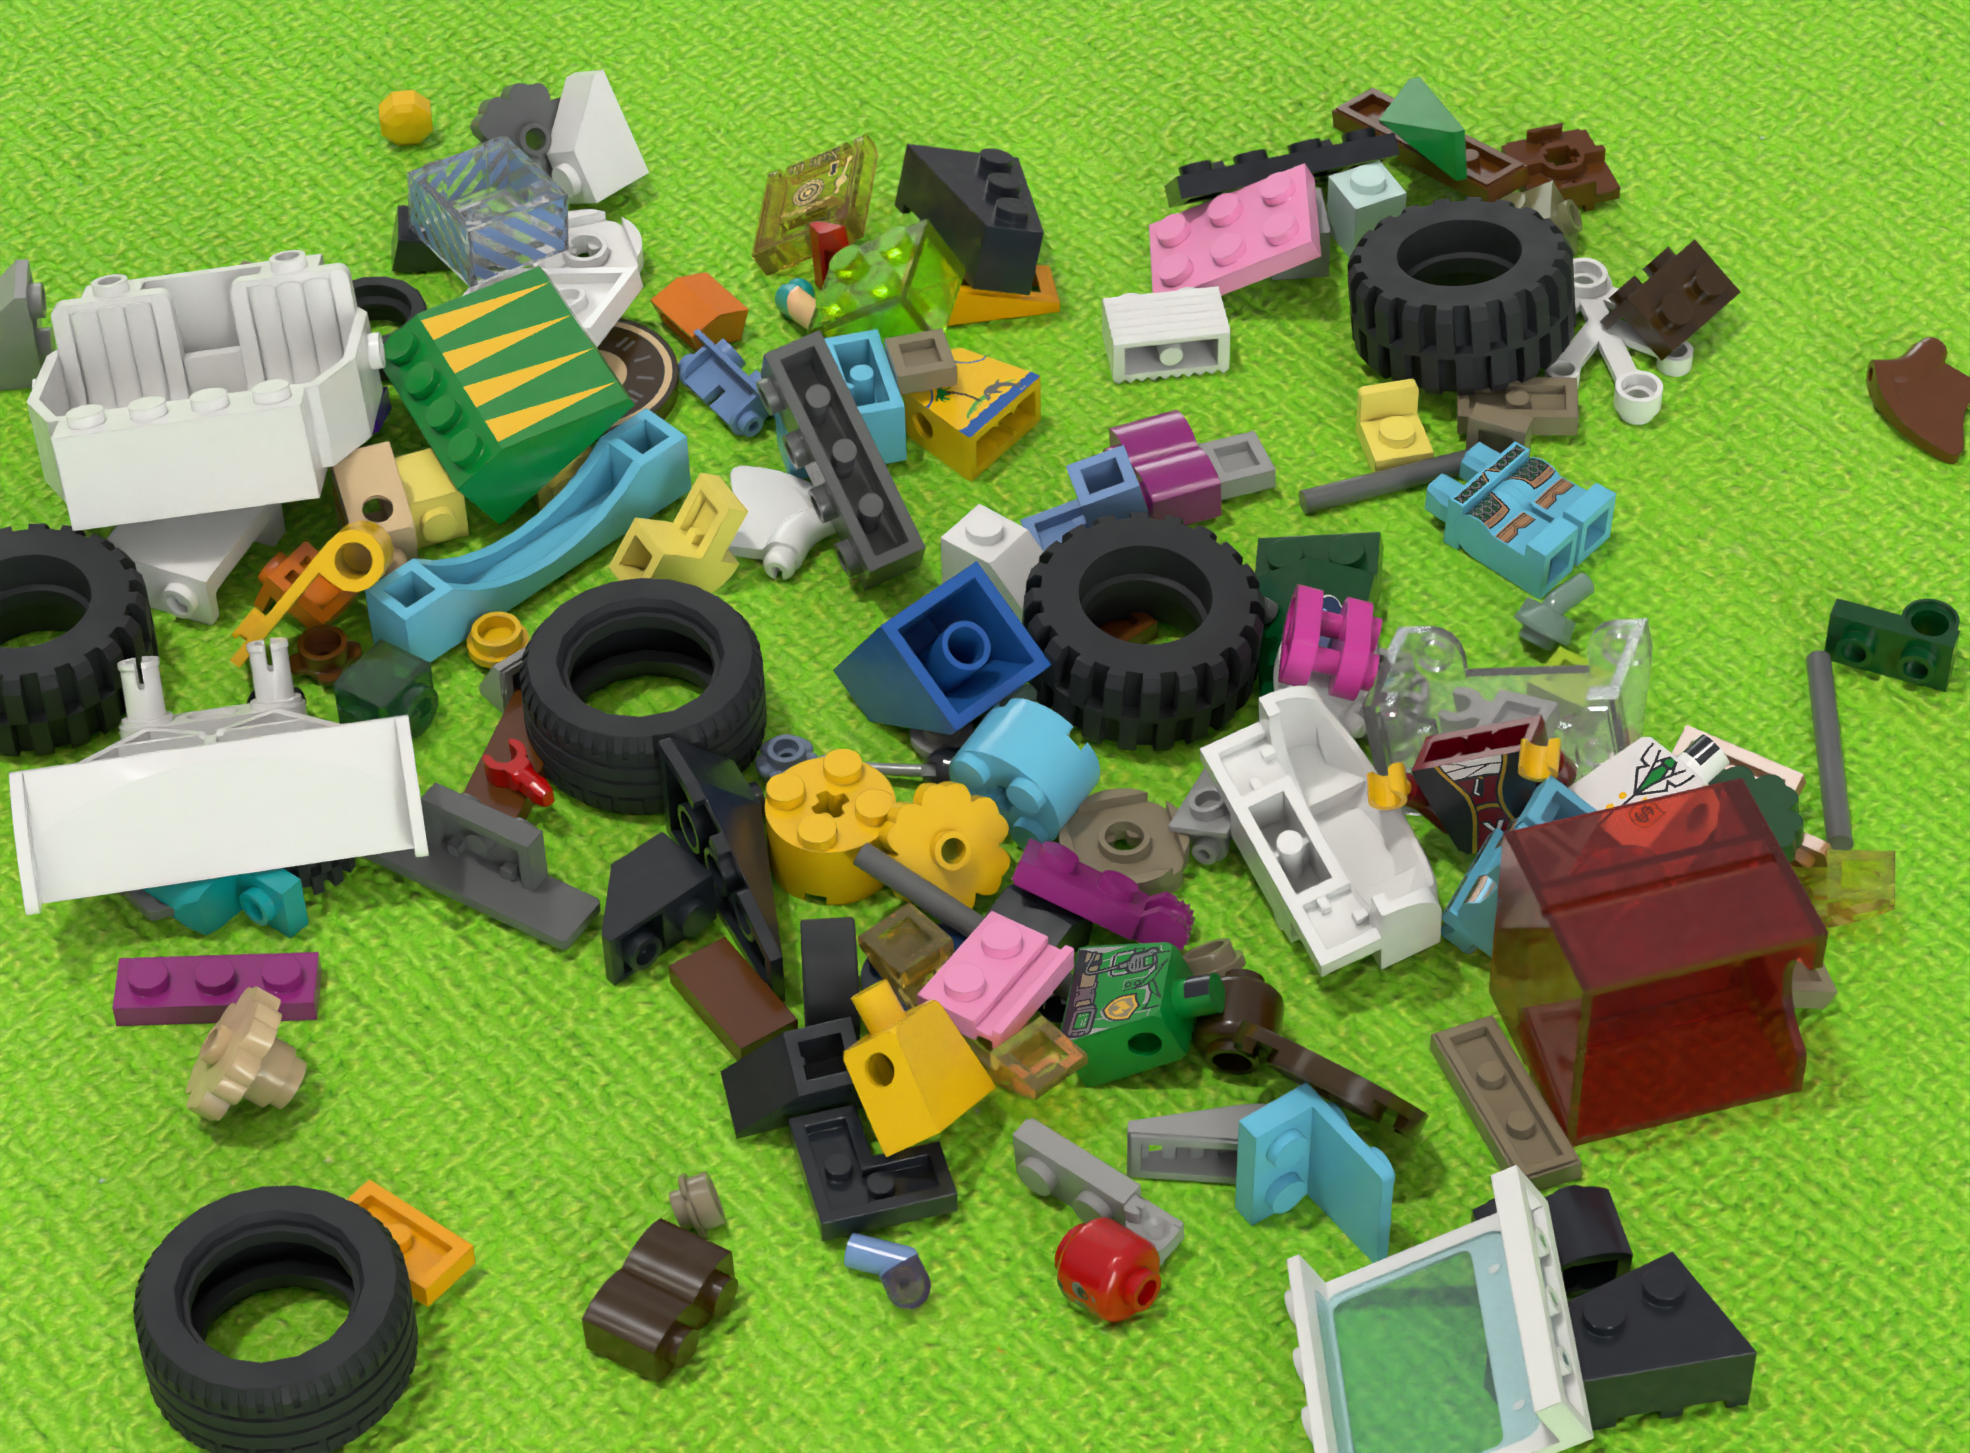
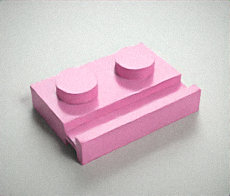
M991 911L917 994V1005L930 999L940 1002L961 1034L973 1040H976L978 1036L992 1041V1049L1002 1052L1074 968V948L1067 945L1062 949L1048 944V936Z

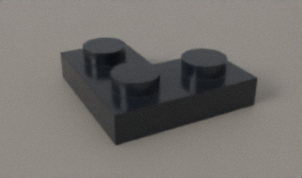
M855 1104L788 1119L789 1137L822 1241L958 1211L957 1192L939 1141L906 1148L888 1157L884 1153L872 1156Z

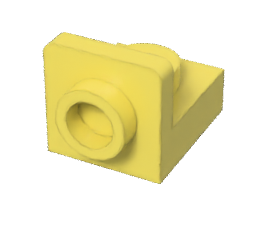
M1414 379L1368 385L1358 389L1355 432L1372 473L1434 457V451L1417 413L1419 389Z

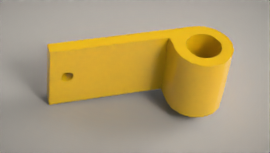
M360 520L346 525L325 544L267 616L256 607L250 611L231 634L235 639L241 636L245 642L230 661L240 668L249 660L250 657L246 644L261 639L265 641L320 574L344 591L359 592L373 586L389 570L393 562L394 546L390 535L383 527L370 521Z

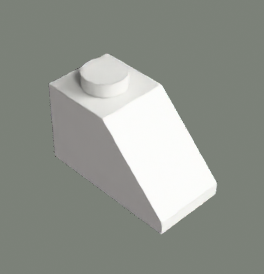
M604 70L575 72L566 77L551 132V146L546 152L553 168L552 179L554 184L563 191L561 194L566 197L568 204L598 203L648 174L649 171Z
M978 504L941 537L942 584L977 561L1022 623L1026 581L1031 568L1039 563V556L1043 553V550L1028 529Z

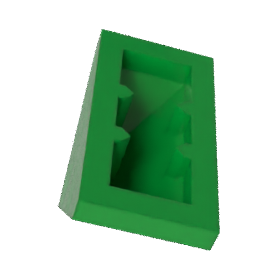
M1420 77L1409 79L1379 121L1455 181L1467 179L1465 129Z

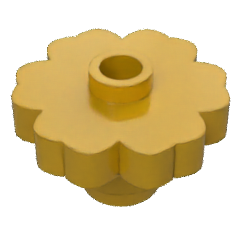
M944 781L939 784L923 783L919 785L915 791L913 803L902 801L894 803L889 809L887 821L884 822L879 830L878 837L880 843L890 851L887 855L971 909L975 903L976 893L992 895L998 891L1002 876L1010 866L1009 854L999 846L1008 835L1009 826L1007 821L999 814L998 807L991 798L979 795L971 796L968 788L961 783ZM892 890V892L898 899L911 902L905 897L895 892L894 890Z

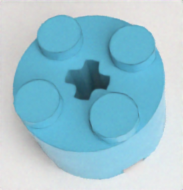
M1011 698L1005 707H1000L998 703L989 711L952 758L949 765V775L952 782L964 784L971 796L979 795L991 798L996 803L999 814L1008 823V833L1014 842L1024 850L1029 838L1042 844L1045 841H1054L1061 829L1068 823L1097 785L1100 779V765L1095 752L1088 742L1080 750L1067 736L1073 726L1062 716L1037 702L1023 698Z

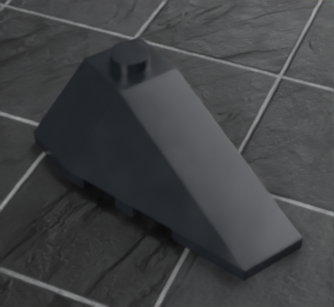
M671 737L658 741L666 831L675 843L713 874L716 913L745 960L779 999L784 1002L786 999L783 957L763 819H765L764 794L755 781L747 783L733 760Z

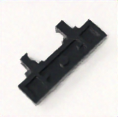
M1370 127L1341 135L1343 143L1333 145L1330 139L1321 141L1320 138L1293 143L1287 146L1289 154L1268 158L1266 149H1260L1234 156V165L1225 166L1223 161L1212 163V160L1187 164L1178 168L1180 176H1176L1164 186L1168 206L1173 208L1198 202L1203 204L1221 194L1236 191L1266 179L1274 173L1286 171L1303 163L1306 164L1315 178V184L1328 181L1330 175L1378 160L1385 165L1400 155L1395 133L1376 136L1375 128Z

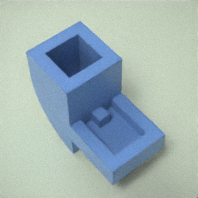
M1124 445L1067 465L1066 468L1077 499L1026 517L1020 521L1022 526L1029 530L1044 552L1056 540L1062 543V535L1081 524L1087 529L1092 527L1093 521L1100 517L1114 514L1115 519L1119 520L1128 519L1131 512H1148L1140 485Z

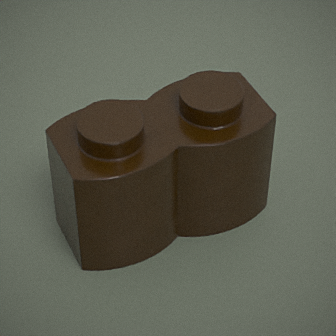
M662 1218L658 1219L642 1234L627 1256L622 1268L616 1271L602 1285L586 1309L582 1318L586 1348L656 1383L665 1379L674 1367L678 1369L683 1368L695 1353L699 1342V1330L707 1325L714 1316H723L735 1299L738 1290V1280L735 1278L732 1252Z

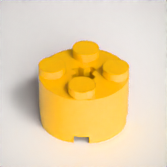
M850 749L832 750L825 757L798 763L783 773L776 774L770 778L766 785L765 799L768 860L772 876L783 890L805 901V893L826 897V905H845L863 900L885 886L871 875L853 865V862L867 842L886 854L890 852L884 848L878 837L880 828L887 821L890 807L896 803L895 793L888 779L871 765L862 762L861 756Z

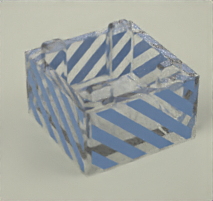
M507 136L497 137L480 146L442 160H435L421 168L407 172L409 228L470 288L569 250L568 194Z

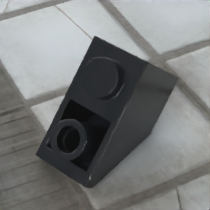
M664 832L657 834L611 864L601 935L606 979L614 986L635 972L647 969L659 956L686 938L698 935L710 922L717 918L713 874Z
M851 1016L783 1032L720 1071L736 1139L789 1126V1118L855 1104L857 1110L864 1108L843 1061L844 1051L857 1042Z

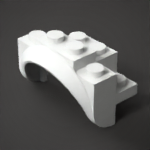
M1292 686L1259 697V722L1200 748V760L1230 812L1231 836L1288 939L1291 943L1299 939L1302 941L1321 977L1369 954L1373 955L1382 970L1440 942L1442 909L1438 902L1436 878L1428 858L1401 808L1378 810L1368 804L1366 773L1373 771L1375 774H1379L1347 729L1323 703L1316 689L1310 686Z

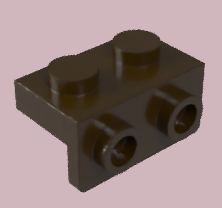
M1694 239L1677 255L1668 246L1642 270L1649 279L1643 284L1634 275L1608 298L1615 308L1599 322L1608 330L1624 317L1658 358L1663 361L1741 292Z

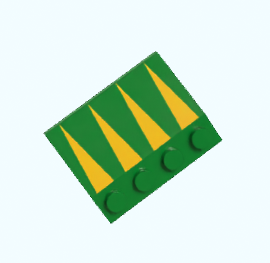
M540 266L420 312L401 329L391 334L384 343L386 365L382 369L458 491L499 525L505 522L635 406V403L548 274Z

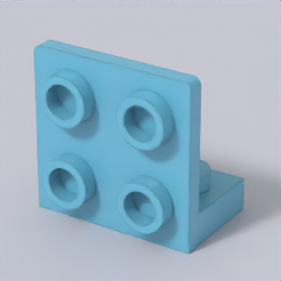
M1306 1082L1239 1120L1235 1209L1251 1226L1274 1213L1281 1214L1289 1211L1303 1196L1308 1194L1372 1263L1387 1258L1393 1185L1395 1182L1394 1170L1388 1158L1381 1150L1376 1147H1369L1350 1128L1345 1114L1335 1103H1326Z

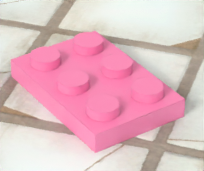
M1303 163L1286 171L1274 173L1266 179L1236 191L1221 194L1213 200L1183 212L1171 214L1158 222L1150 224L1152 292L1177 291L1183 287L1207 288L1219 286L1222 296L1321 257L1315 178L1306 164Z

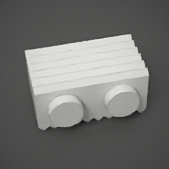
M1219 286L1207 288L1183 287L1177 291L1150 294L1126 293L1119 297L1102 299V337L1112 378L1117 384L1124 380L1131 383L1136 378L1141 382L1147 377L1154 381L1159 376L1167 379L1170 375L1178 378L1181 374H1185L1189 377L1194 372L1202 375L1205 371L1213 374L1216 370L1224 373L1229 369L1230 326L1228 325Z

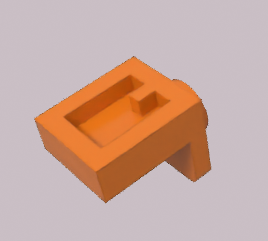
M305 541L289 556L285 555L282 551L277 553L265 565L257 577L263 585L253 605L264 612L275 601L278 602L319 551ZM320 574L291 608L289 613L307 629L318 625H330L356 600L360 591H344Z

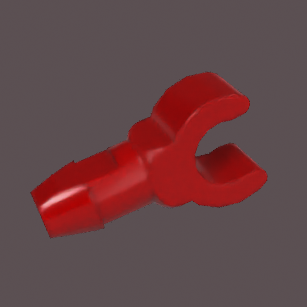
M513 738L508 740L511 761L500 763L495 761L490 755H483L485 775L489 783L496 787L510 788L512 791L519 790L531 802L543 807H548L554 803V794L550 784L534 770L532 763L528 759L526 747L521 741Z

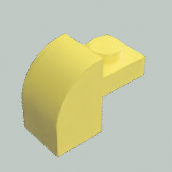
M700 473L674 522L635 517L608 567L619 581L636 578L670 579L695 585L713 593L732 576L740 564L728 548L744 521L748 510L719 475Z

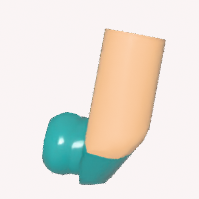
M795 278L788 284L780 286L775 295V303L781 314L800 324L810 333L820 330L823 338L836 336L843 325V320L814 299V288L807 280Z

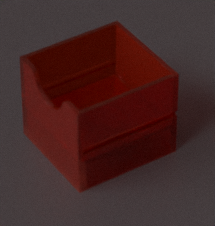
M1738 778L1504 832L1489 993L1524 1065L1527 1064L1530 1070V1078L1573 1147L1802 1091L1807 1053L1794 1010L1792 993L1793 972L1798 961L1804 964L1809 971L1823 967L1829 932L1743 778Z

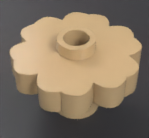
M257 986L253 988L248 987L236 1004L231 1003L227 1007L221 1019L207 1035L201 1047L199 1057L193 1066L191 1078L185 1091L186 1094L190 1095L186 1105L188 1110L209 1121H219L225 1115L231 1104L236 1105L241 1098L261 1108L270 1104L278 1109H282L290 1102L304 1078L307 1063L296 1056L295 1047L276 1038L277 1029L282 1018V1014L278 1012L281 1003L279 998Z

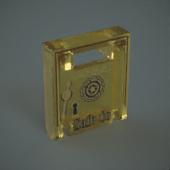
M865 134L855 138L853 147L848 142H845L787 166L786 174L781 169L768 174L752 251V258L766 276L788 267L793 268L798 266L799 263L813 258L809 226L791 234L786 232L825 216L826 220L821 222L844 225L849 245L853 244L856 240L864 238L878 160L877 147L869 135Z

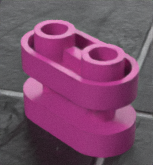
M1297 584L1291 598L1283 629L1278 682L1291 686H1306L1311 672L1315 671L1329 675L1328 695L1355 701L1360 690L1370 692L1375 682L1380 655L1374 652L1381 632L1382 618L1373 616V603L1351 597H1346L1340 614L1322 610L1324 591ZM1320 636L1333 639L1332 649L1318 646Z

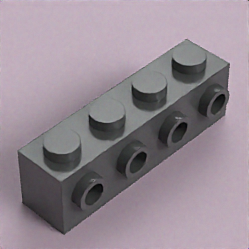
M816 331L765 353L761 369L762 379L756 382L760 399L769 415L779 413L788 433L782 435V441L787 455L796 469L805 467L814 485V488L808 490L810 501L819 520L823 524L831 521L841 541L836 543L834 547L845 574L849 578L857 575L864 591L920 567L926 547L821 331Z

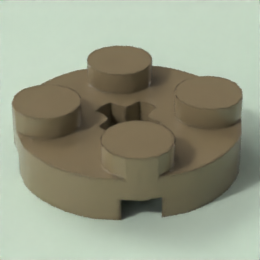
M1116 788L1087 796L1076 811V814L1071 817L1059 832V844L1072 850L1078 856L1079 862L1102 873L1105 870L1120 872L1135 881L1140 891L1152 896L1165 891L1174 893L1181 887L1183 872L1189 862L1190 834L1169 831L1168 825L1178 811V808L1166 801L1165 809L1159 804L1149 802L1148 792L1131 788ZM1126 839L1130 846L1136 848L1118 850L1115 849V841Z

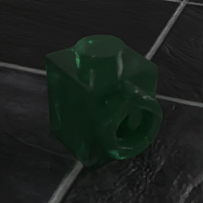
M382 639L371 647L354 665L345 668L333 684L339 724L408 715L411 737L414 739L418 738L428 729L438 708V694L434 690L431 663Z

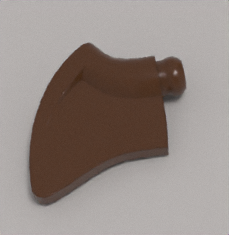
M1925 337L1918 343L1913 344L1898 358L1872 359L1867 368L1866 384L1869 395L1877 409L1900 433L1918 447L1947 464L1957 463L1963 450L1964 413L1970 407V377L1945 363L1948 352L1944 343L1935 337Z

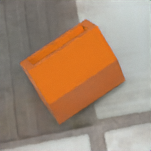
M707 272L677 277L650 300L661 321L695 352L703 347L694 334V331L697 329L715 345L722 338L728 343L739 341L742 338L749 309Z

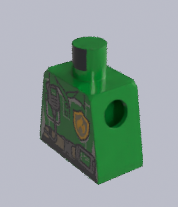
M1168 942L1078 948L1058 1046L1086 1088L1098 1086L1180 1060L1189 1051L1195 1017L1222 1013L1224 1011V984L1220 976L1215 972L1194 976L1178 948Z

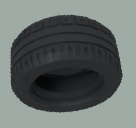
M636 578L610 582L586 590L561 604L535 630L523 652L519 676L525 728L533 749L545 763V777L564 793L593 808L629 815L665 813L658 741L671 737L733 760L741 773L754 761L757 751H759L763 744L762 740L765 737L767 723L763 658L757 636L751 629L748 621L739 612L734 610L733 607L718 596L695 585L670 579ZM642 676L679 678L704 690L698 698L673 711L642 717L607 714L584 703L591 694L616 681Z
M294 1185L262 1186L227 1195L201 1207L177 1225L153 1251L152 1256L146 1262L144 1271L140 1275L135 1291L136 1300L133 1307V1318L151 1395H153L154 1402L160 1408L164 1419L169 1421L172 1428L179 1431L187 1441L193 1442V1445L207 1449L210 1453L332 1452L354 1441L378 1423L403 1394V1390L407 1387L410 1380L409 1376L414 1370L415 1360L417 1359L418 1328L403 1252H401L397 1241L393 1239L389 1229L384 1227L379 1219L373 1217L365 1208L336 1194ZM290 1286L323 1290L344 1301L350 1308L346 1321L329 1340L295 1357L263 1363L231 1359L208 1347L204 1342L209 1327L227 1308L258 1292Z

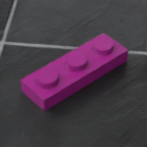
M319 952L119 958L112 1007L116 1026L217 1023L231 1003L236 1004L246 988H253L255 986L281 1000L278 1012L282 1014L281 1021L317 1020L322 974Z

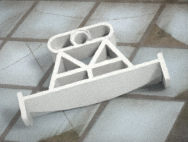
M282 637L270 638L273 665H268L264 639L246 644L256 696L248 704L173 714L165 709L158 656H142L141 669L144 684L139 682L136 658L118 662L117 667L121 675L127 717L121 720L122 725L119 727L121 740L78 763L9 773L14 837L26 916L40 914L42 904L406 849L414 848L416 858L429 856L408 715L339 724L308 716L305 700L302 699L300 693H294L287 648L289 645L288 639Z

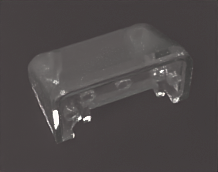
M1648 618L1615 619L1602 623L1595 628L1587 644L1589 665L1468 669L1463 646L1453 633L1434 626L1398 627L1377 672L1374 685L1370 687L1362 704L1374 768L1379 775L1388 776L1389 765L1401 762L1405 765L1406 772L1412 774V768L1426 736L1542 715L1546 725L1548 741L1550 738H1560L1561 750L1576 764V783L1632 743L1642 738L1653 651ZM1406 806L1400 807L1403 814L1421 816L1411 808Z

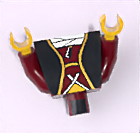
M1537 715L1426 736L1412 768V774L1406 772V767L1401 762L1389 765L1388 776L1377 775L1373 771L1366 773L1368 804L1378 810H1394L1402 806L1411 808L1441 832L1449 834L1459 851L1465 854H1474L1479 852L1488 835L1496 828L1505 832L1509 823L1520 817L1537 786L1550 775L1567 788L1573 785L1577 776V766L1561 750L1560 738H1550L1548 741L1543 716Z

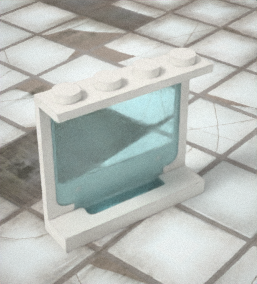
M1517 1165L1490 1175L1497 1213L1325 1283L1299 1254L1286 1259L1291 1289L1285 1292L1284 1298L1289 1316L1296 1326L1299 1347L1293 1350V1361L1296 1371L1305 1385L1307 1406L1301 1410V1418L1305 1432L1313 1444L1314 1453H1557L1594 1438L1548 1201Z

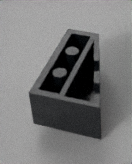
M1673 1251L1568 1301L1592 1431L1616 1427L1617 1418L1651 1412H1658L1660 1419L1682 1416L1683 1407L1722 1400L1726 1408L1748 1405L1757 1352ZM1490 1357L1487 1391L1499 1405Z

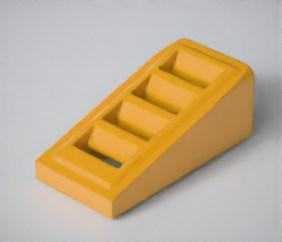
M936 258L935 260L936 290L946 326L1060 312V301L1050 266L1036 265L1032 287L1038 286L1040 292L1031 291L1030 295L973 289L946 259Z

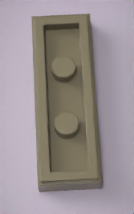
M1493 1015L1431 1034L1430 1051L1501 1171L1517 1165L1538 1191L1580 1178L1581 1160Z

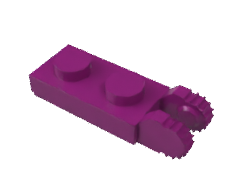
M1029 838L1011 879L1014 881V885L1129 940L1133 939L1139 943L1168 942L1182 951L1184 946L1188 945L1191 934L1189 930H1192L1195 917H1193L1194 910L1190 909V904H1185L1184 900L1178 901L1177 896L1166 891L1149 896L1139 890L1135 881L1120 872L1105 870L1102 873L1079 862L1078 856L1064 845L1052 841H1045L1042 844Z

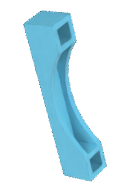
M645 408L600 437L584 464L564 489L537 515L513 533L486 548L460 557L439 560L413 558L383 577L369 589L365 590L373 643L413 674L467 639L473 623L480 616L490 612L509 611L627 533L635 517L648 519L691 490L687 436Z

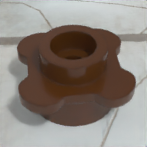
M318 625L307 629L301 634L297 642L298 653L292 654L289 657L292 674H306L312 679L319 681L321 685L333 686L344 679L343 673L351 663L361 659L362 648L358 642L348 641L345 632L340 628L332 625Z

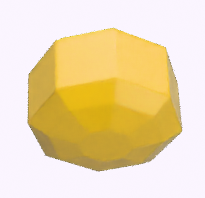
M415 90L391 92L378 105L381 135L397 146L420 144L433 131L430 100Z

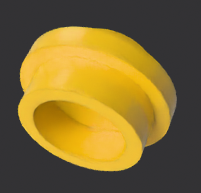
M500 611L490 612L480 616L473 623L467 637L468 654L476 664L492 668L497 663L526 647L529 642V635L525 627L521 625L518 618L514 615Z

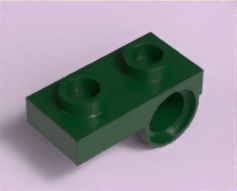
M1837 598L1830 613L1824 651L1830 654L1832 662L1946 692L1954 668L1960 631L1958 630L1960 618L1952 606L1936 599L1915 600L1904 608L1902 615Z

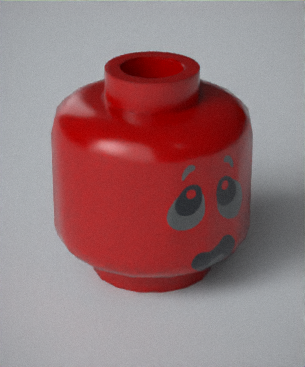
M1101 1217L1090 1220L1087 1223L1078 1224L1066 1233L1057 1247L1054 1266L1057 1270V1283L1062 1294L1100 1319L1111 1323L1126 1320L1135 1313L1148 1309L1159 1294L1161 1288V1277L1159 1276L1160 1256L1156 1246L1148 1239L1115 1220Z

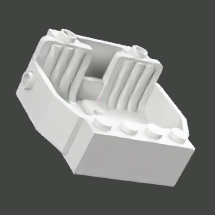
M288 250L274 254L269 258V261L133 280H128L127 276L123 274H112L92 281L91 285L86 286L81 298L62 300L55 305L51 314V321L57 350L46 356L37 379L32 380V391L27 400L45 482L66 502L73 531L320 498L328 467L337 465L372 437L383 392L379 369L385 368L386 365L385 350L381 333H371L368 313L357 307L349 268L342 263L324 265L322 254L306 256L302 250Z

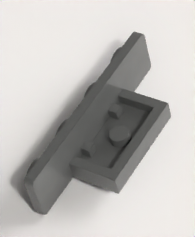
M436 782L421 797L429 856L416 858L414 848L361 856L561 950L568 949L601 911L598 898L548 875L542 830L537 829L523 818H513L482 804L470 794H460Z

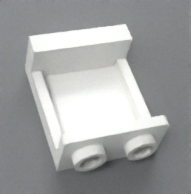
M278 503L117 525L106 540L113 543L115 549L119 548L135 562L136 570L143 576L151 608L171 613L179 618H188L213 625L219 617L216 592L254 541L275 547L286 532L282 505Z

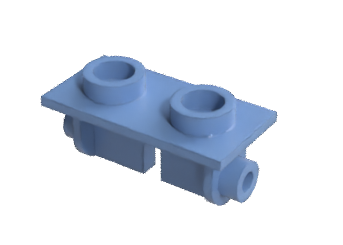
M699 329L695 330L694 334L703 347L695 354H687L680 360L678 364L680 381L707 406L724 391L710 405V408L736 435H746L747 437L756 435L762 429L763 421L769 416L756 387V382L762 379L761 373L755 370L748 376L742 370L746 365L745 361L726 340L722 338L715 345Z

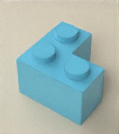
M878 329L824 338L884 463L907 460L905 406ZM776 413L777 443L787 474L801 479L810 478L805 467L796 469L791 463L782 441V435L788 432L779 413Z

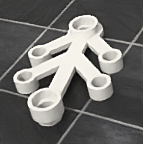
M1591 258L1573 259L1576 314L1581 311L1586 324L1572 339L1557 361L1547 370L1545 369L1544 377L1577 378L1578 389L1581 368L1598 348L1615 382L1613 405L1620 418L1634 425L1648 423L1661 409L1663 384L1656 375L1636 369L1626 346L1656 357L1658 370L1672 377L1683 376L1691 370L1693 346L1688 341H1685L1661 361L1628 322L1619 320L1606 330L1599 321L1609 314L1607 308L1612 310L1615 308L1608 298L1618 288L1612 286L1608 271L1601 262Z

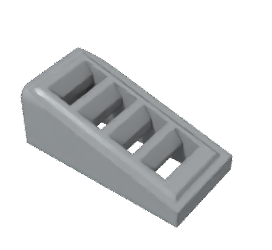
M1243 1104L1128 1121L1127 1176L1236 1184L1239 1120L1267 1104ZM1149 1145H1160L1162 1150L1149 1151Z

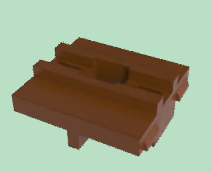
M1563 123L1529 129L1526 133V140L1508 142L1506 145L1501 146L1502 153L1528 165L1529 183L1519 188L1520 192L1553 181L1565 200H1573L1576 206H1582L1585 212L1594 210L1595 203L1620 198L1621 187L1605 162L1606 149L1603 145L1596 146L1586 129L1562 132Z

